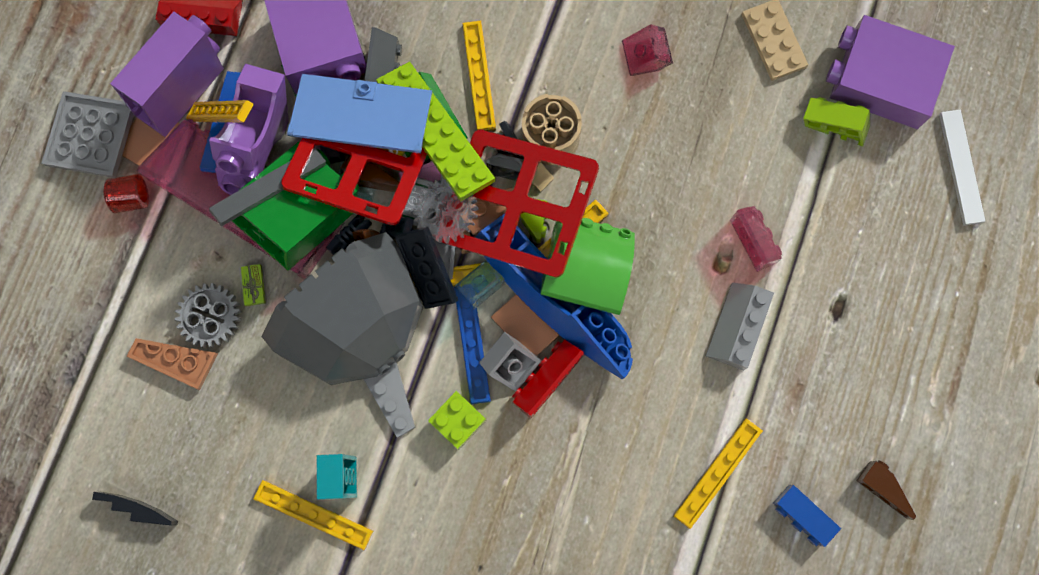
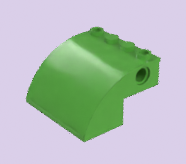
M583 218L563 275L555 278L543 274L541 295L620 315L632 270L635 233L626 228L618 229L607 223L600 224L593 222L589 218ZM555 221L548 259H551L562 229V223ZM562 242L558 253L564 255L568 243Z

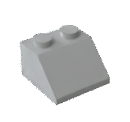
M504 332L480 361V364L488 375L512 390L517 391L541 360L518 340Z

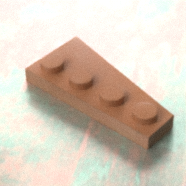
M136 338L127 357L200 390L218 353Z

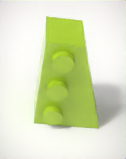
M821 97L810 98L803 118L805 127L825 134H829V132L841 135L840 139L845 141L848 137L858 141L857 145L862 147L870 128L869 109L860 105L850 106L841 101L835 103Z

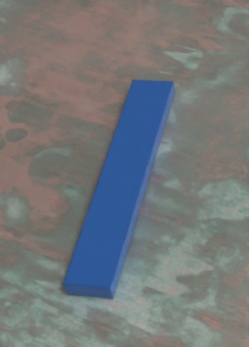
M227 71L219 101L234 100L236 83L241 72ZM212 122L199 167L202 172L216 173V161L213 159L209 140L211 137L219 134L226 122Z
M474 284L455 286L454 290L459 300L456 302L470 403L471 405L491 402L487 372L480 364V361L484 358Z

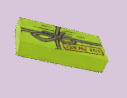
M262 265L242 266L244 305L266 304Z

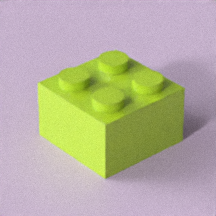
M455 391L428 421L460 450L487 420L464 397Z

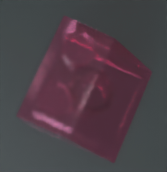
M650 24L622 40L630 76L656 72L673 64L664 27Z

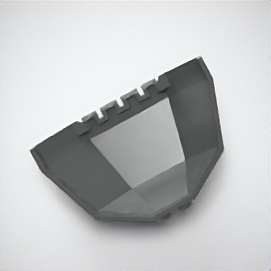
M386 232L352 242L347 246L346 252L343 249L339 250L331 257L335 262L333 265L327 260L315 270L318 275L317 278L311 274L299 284L302 291L299 292L294 288L284 296L286 301H281L275 307L261 336L273 352L329 385L383 375L390 369L389 366L392 363L404 358L423 310V304L399 246Z

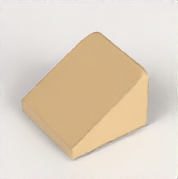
M540 162L532 185L542 192L554 180V177Z

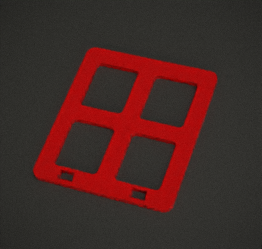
M485 130L475 131L470 144L480 158L484 149L491 147L524 156V161L513 191L487 186L470 196L506 207V213L495 242L491 243L456 231L467 198L460 201L454 191L438 231L439 241L555 278L562 276L599 172V164L594 159ZM540 162L580 171V176L568 207L528 197ZM582 182L588 183L585 194L579 193ZM522 213L562 223V229L551 259H544L510 248ZM562 242L568 243L564 255L558 253Z
M302 138L282 178V187L288 192L388 225H396L400 222L427 154L422 148L421 153L412 152L411 156L406 158L376 147ZM316 145H322L352 156L337 189H331L300 178ZM369 161L403 172L397 190L388 207L353 196L365 165ZM306 186L317 189L316 194L305 191ZM366 207L378 209L377 214L365 211Z

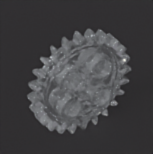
M444 178L441 184L435 180V186L433 187L428 183L429 190L421 189L424 195L417 196L420 203H414V206L418 208V210L413 211V214L418 216L414 219L419 224L417 228L429 227L433 239L436 238L438 243H441L442 239L449 243L450 238L456 242L457 235L464 238L463 231L465 230L470 233L468 226H475L472 218H478L477 214L473 212L479 210L477 205H474L477 199L470 196L460 201ZM445 194V198L442 201H438L439 197ZM459 202H463L461 208L455 209ZM436 212L435 217L429 219L430 214ZM453 220V224L450 227H446L447 222Z

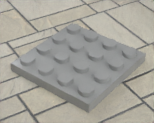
M63 91L41 164L116 178L134 114L124 101Z

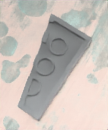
M395 361L389 366L390 369L385 374L364 379L396 437L399 438L416 427L407 401L399 367Z

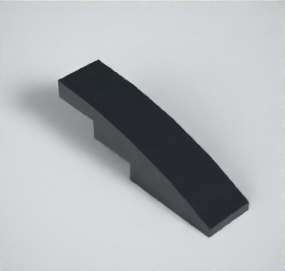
M93 492L92 500L112 502L111 511L131 513L130 521L169 526L178 525L176 519L145 502L119 494Z

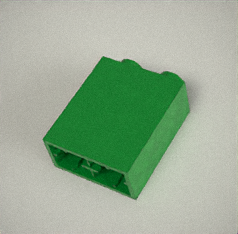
M297 142L244 187L291 161L300 142ZM315 148L325 159L326 165L303 178V180L331 189H337L344 172L338 175L330 168L327 156L321 150ZM358 184L353 192L355 197H357V192L359 191ZM306 186L305 191L316 194L317 189ZM283 190L232 220V222L289 271L354 213Z

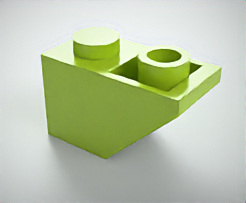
M522 213L520 216L521 222L537 243H541V238L546 236L547 226H544L546 218Z

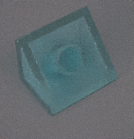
M484 261L457 283L455 287L468 303L476 309L504 286L505 280L501 274Z

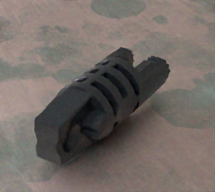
M357 215L348 223V226H345L339 231V234L335 235L326 248L332 255H335L341 249L345 250L349 244L355 241L352 232L368 229L371 227L372 222L368 219L365 220L364 216Z

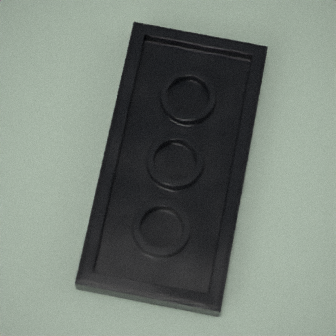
M429 227L396 235V242L424 308L429 309L454 304L459 301Z

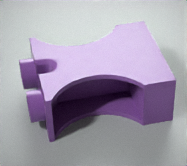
M245 64L236 83L233 101L248 100L254 105L244 123L226 122L219 134L211 137L209 140L212 156L216 161L215 171L218 186L229 195L239 191L263 171L271 149L284 135L289 123L284 74Z

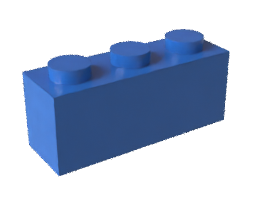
M788 485L773 502L777 507L775 510L784 518L786 516L793 521L791 525L799 532L803 530L808 535L807 540L816 547L818 545L826 547L842 529L794 485Z

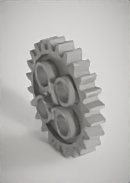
M203 283L202 289L196 285L195 292L189 289L188 297L182 295V298L185 300L184 303H177L181 306V309L175 310L176 313L180 314L175 320L181 322L176 327L184 329L180 335L187 336L186 341L188 342L193 340V345L195 346L200 343V346L203 348L206 347L207 343L209 347L213 348L214 342L221 346V339L228 342L227 335H235L232 329H239L235 322L241 321L236 316L242 313L241 310L236 309L240 303L237 301L233 302L236 296L230 295L231 291L228 289L224 290V287L221 285L216 289L214 283H211L210 288L207 284ZM206 298L207 304L204 307H200L201 300ZM224 305L225 311L219 315L218 309ZM193 308L199 309L208 314H212L215 317L223 319L224 322L221 323L209 317H205L199 313L193 312ZM198 316V323L192 325V319ZM216 324V331L210 333V326Z

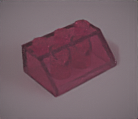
M755 206L737 210L730 221L756 272H759L778 263L782 259V251L772 240L773 234L768 227L766 228L761 211L757 210Z

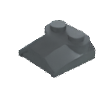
M497 153L496 156L487 159L486 164L493 176L517 181L524 159Z

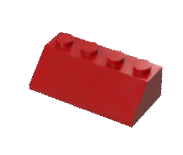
M160 0L155 20L161 26L173 12H176L187 21L192 15H195L211 29L210 34L237 36L243 1Z
M566 340L562 343L559 341L551 350L553 354L550 358L545 357L538 365L540 367L539 371L536 374L532 372L525 380L528 384L523 389L519 388L512 396L514 398L512 403L529 418L536 414L583 358L584 352Z

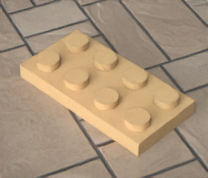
M772 0L742 12L741 15L771 81L808 67L807 60L779 0Z

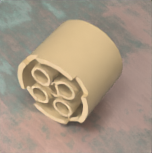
M544 94L533 99L525 108L522 117V141L575 154L579 146L582 126L579 109L565 96ZM541 162L542 164H545V165H554V164H550V163H546V162Z

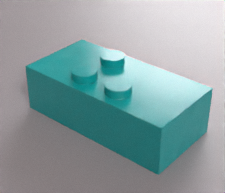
M346 454L316 455L317 499L357 498V457Z

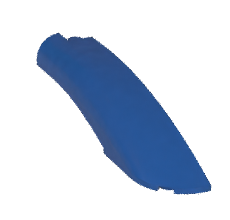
M505 213L481 230L475 238L491 243L495 242ZM517 226L510 248L547 259ZM484 256L516 295L561 337L582 350L584 355L620 379H624L628 375L633 362L630 353L632 345L625 329L611 313L541 295L542 273Z

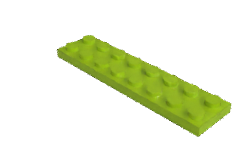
M410 61L376 79L378 84L430 90ZM432 92L422 148L459 200L463 201L494 183L495 177Z

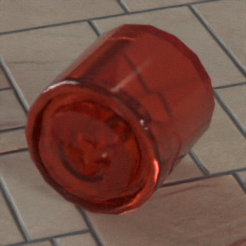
M140 174L110 178L104 183V199L112 213L117 214L146 209L148 207V188Z

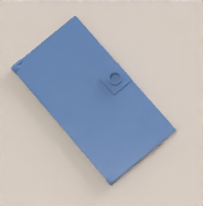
M302 74L287 136L421 153L432 90Z

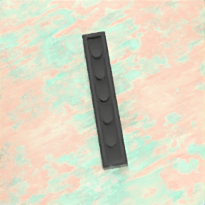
M315 148L300 177L301 179L326 165L325 159ZM291 161L209 208L210 213L222 227L284 190L282 178Z

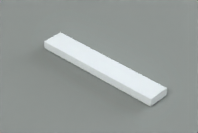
M961 109L941 112L939 116L963 226L984 223V212Z

